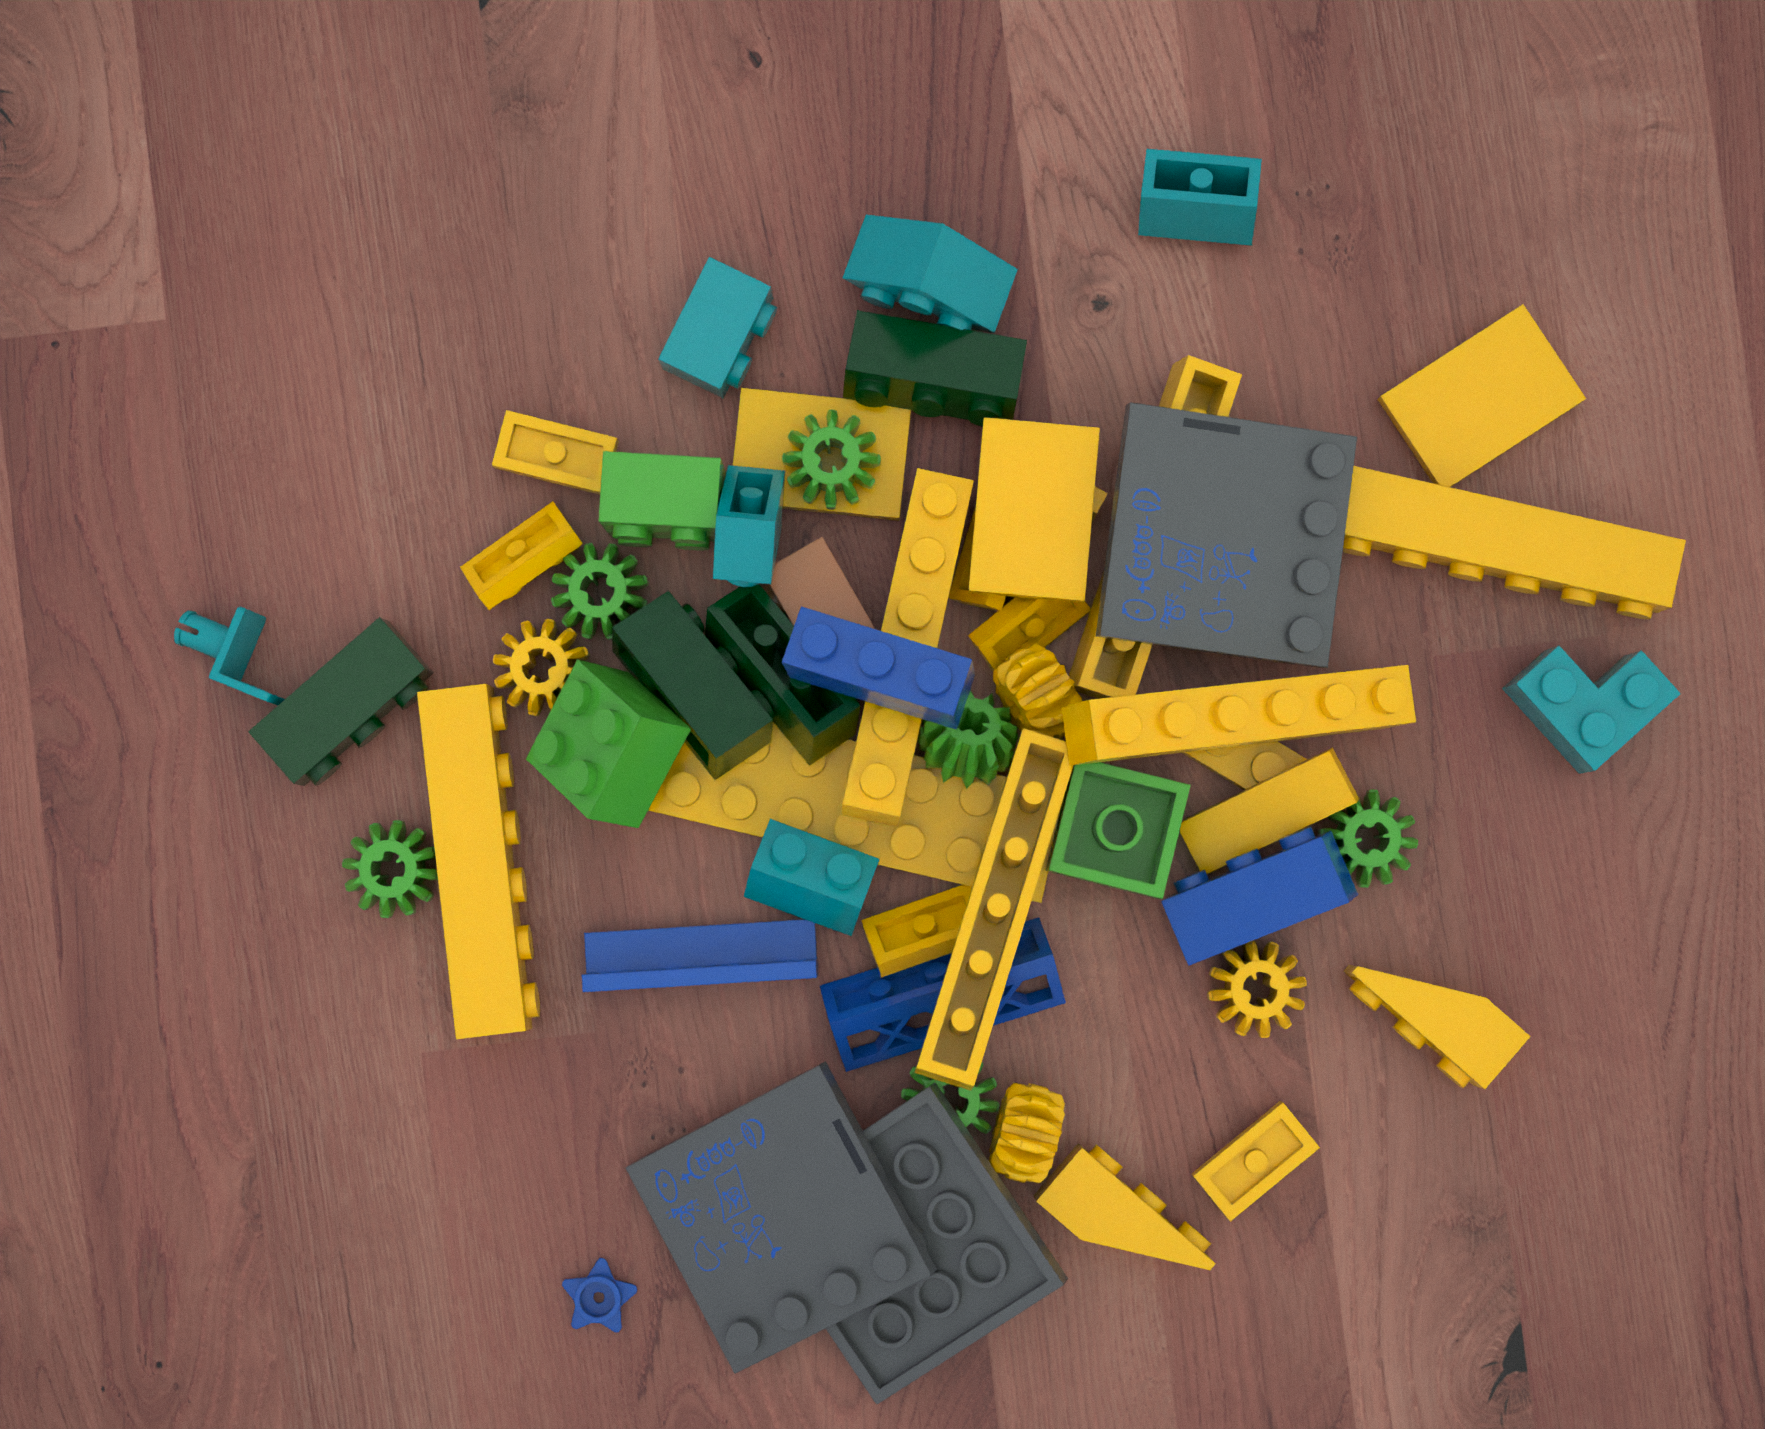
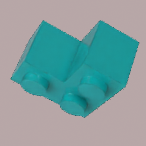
M866 214L843 279L862 289L860 297L875 306L893 309L894 303L898 302L901 306L924 315H931V313L939 317L937 321L939 325L950 326L959 330L972 329L995 333L1018 269L943 223Z
M1560 646L1543 651L1502 688L1578 774L1597 770L1681 694L1642 650L1623 656L1593 683Z

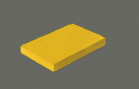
M1522 304L1387 391L1377 400L1432 483L1451 487L1586 400V397L1524 304Z
M741 388L733 466L785 470L783 509L900 521L911 410L886 405L876 408L867 407L859 404L856 400ZM828 410L837 411L838 428L843 429L847 420L852 415L857 416L860 419V425L854 438L865 432H873L876 436V442L862 452L876 453L881 456L880 466L861 468L875 479L873 488H864L854 482L852 485L859 497V501L854 505L847 501L843 490L836 492L837 505L834 510L826 508V491L823 490L820 491L812 504L806 503L803 495L810 481L799 487L791 488L787 478L801 467H790L784 465L782 461L783 453L802 451L789 441V433L794 430L809 437L811 434L806 427L804 419L810 414L817 419L820 429L828 427L826 418ZM831 447V454H828L826 449L818 454L822 461V471L832 473L833 465L837 471L845 466L841 457L842 449Z
M984 417L968 593L1078 603L1085 602L1100 428Z

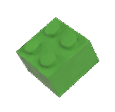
M603 451L599 523L610 536L618 539V545L652 547L653 538L671 539L672 542H675V548L709 550L710 541H715L716 514L726 476V470L721 458Z
M577 659L526 760L587 819L639 828L691 728L629 672Z
M1101 762L1073 765L1046 871L1156 899H1163L1191 785Z

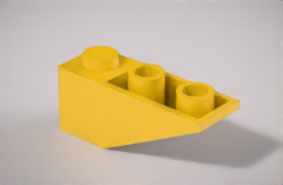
M1348 965L1343 971L1355 981L1349 987V990L1373 1011H1376L1380 1005L1386 1008L1398 1019L1392 1028L1418 1050L1426 1043L1442 1058L1436 1065L1438 1069L1461 1088H1464L1470 1082L1473 1086L1486 1089L1531 1037L1486 997L1359 966Z
M1078 1143L1033 1195L1037 1203L1082 1241L1206 1270H1211L1216 1264L1205 1253L1211 1243L1186 1221L1177 1229L1160 1213L1167 1205L1141 1182L1132 1190L1116 1175L1123 1167L1097 1144L1088 1152Z

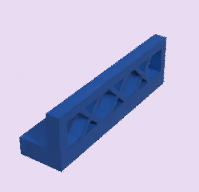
M1039 917L1025 921L993 1026L1066 1003L1053 953ZM952 953L882 978L878 968H874L820 985L828 1020L846 1072L922 1048L929 1025L915 1029L905 1024L911 1016L923 1012L933 1014ZM1042 975L1046 976L1049 987L1028 994L1016 991L1023 981ZM869 1029L880 1032L875 1042L851 1049L847 1036Z
M805 919L584 933L586 974H582L583 992L818 977L815 923Z

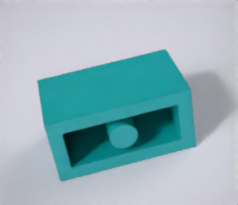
M1146 149L1138 235L1252 246L1262 159Z
M709 257L658 358L662 369L723 399L730 386L738 389L745 379L752 362V358L745 354L754 336L765 337L777 312L778 307L771 304L773 300L771 286Z
M728 465L716 514L713 579L728 580L731 584L741 587H751L759 583H772L781 535L785 470Z
M770 819L752 863L743 897L852 936L879 859Z

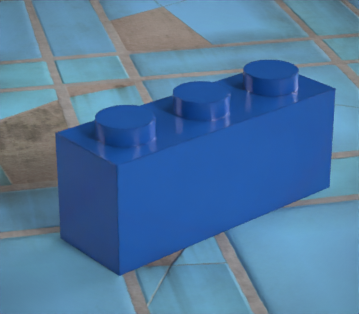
M802 606L782 660V664L790 678L956 730L975 677L973 660Z
M1308 827L1279 839L1282 847L1281 851L1262 858L1258 848L1225 861L1229 872L1209 879L1206 871L1202 870L1173 882L1177 893L1172 894L1161 902L1188 966L1347 904L1357 897L1358 892L1332 831L1330 830L1315 836L1312 828Z

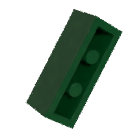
M857 310L845 368L843 398L856 400L859 404L867 407L876 408L886 405L908 409L924 417H939L942 415L965 419L980 427H983L984 417L1013 420L1027 340L967 329L959 330L945 325Z
M759 584L751 587L740 586L707 607L705 636L715 648L722 646L730 653L739 669V675L737 676L748 690L757 689L764 695L774 712L773 722L810 766L855 735L861 705L853 697L790 678L782 664V660L794 625Z
M668 590L612 627V652L635 679L691 728L685 743L713 779L716 780L771 742L774 712L767 699L759 690L753 689L749 691L737 676L739 675V669L730 653L722 646L715 648L703 634L705 628L696 611L687 603L681 606Z
M379 617L248 732L293 784L305 786L311 781L317 786L340 768L342 763L337 757L353 743L361 748L384 729L385 724L381 719L393 708L399 705L404 710L418 700L417 692L428 690L429 687L424 681L434 672L393 625Z

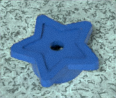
M599 1258L587 1277L565 1279L562 1282L563 1288L574 1300L575 1309L571 1326L574 1329H579L591 1323H600L613 1332L621 1330V1306L637 1293V1287L631 1283L615 1280L606 1259ZM596 1292L604 1294L603 1302L598 1303L594 1300Z

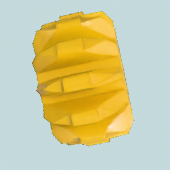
M545 619L540 637L537 636L536 629L530 621L522 622L521 631L525 641L520 643L514 636L506 633L502 637V641L514 650L512 656L495 654L493 656V663L495 665L510 668V672L500 675L494 680L496 687L504 689L517 684L510 693L507 703L516 708L529 696L528 714L536 717L542 711L544 698L547 699L550 710L552 709L577 659L583 661L590 656L589 650L586 647H577L567 651L577 636V633L571 628L564 630L555 640L557 628L556 622L552 619ZM542 654L549 661L554 658L556 666L548 669L550 679L542 682V679L535 675H532L531 678L529 676V670L536 666L535 656Z
M1034 644L1026 649L1021 648L1008 656V659L1004 660L993 671V681L996 685L995 692L1000 697L1003 707L1010 708L1013 725H1016L1021 732L1024 728L1056 739H1061L1065 736L1061 707L1082 702V698L1074 687L1075 682L1068 676L1065 665H1060L1053 652L1038 644Z
M1253 940L1243 944L1244 961L1232 949L1222 952L1224 960L1232 969L1227 972L1221 968L1211 967L1209 975L1214 979L1225 981V988L1209 990L1207 998L1210 1001L1228 1000L1229 1003L1216 1014V1018L1222 1023L1230 1020L1239 1012L1235 1024L1236 1034L1245 1036L1254 1018L1259 1037L1268 1038L1271 1032L1269 1017H1272L1281 1028L1288 1029L1292 1023L1290 1018L1282 1011L1283 1007L1286 1005L1295 1010H1303L1305 1002L1299 998L1290 997L1289 989L1305 987L1307 981L1302 976L1286 977L1285 974L1298 963L1294 955L1283 957L1277 964H1274L1279 952V945L1275 942H1268L1259 960L1258 948ZM1261 972L1264 974L1262 984L1270 988V993L1266 999L1257 997L1258 1004L1252 1005L1249 1003L1251 993L1244 990L1243 985L1247 978L1256 980V973Z
M1013 1083L1006 1089L1005 1096L1001 1100L999 1112L996 1115L992 1142L989 1148L990 1156L988 1161L997 1173L1005 1175L1007 1179L1022 1183L1026 1181L1041 1183L1047 1177L1049 1170L1052 1168L1055 1153L1058 1150V1142L1062 1133L1061 1128L1065 1116V1103L1061 1094L1049 1091L1047 1087L1030 1083L1028 1085Z

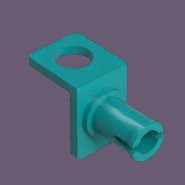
M239 606L228 627L198 615L197 612L192 610L183 613L178 622L197 629L199 633L195 635L176 627L174 642L179 646H186L216 659L208 678L275 705H279L285 700V698L241 681L266 622L265 616Z

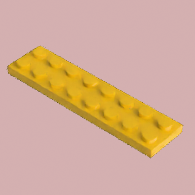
M773 722L771 742L716 780L713 779L684 742L648 811L762 838L769 820L772 819L879 859L878 865L973 887L1007 777L997 774L990 785L975 777L974 782L966 789L960 777L953 776L943 783L942 768H926L924 757L914 755L898 827L842 815V803L856 741L846 740L809 766ZM1060 811L1032 898L1034 902L1042 903L1049 872L1046 871Z

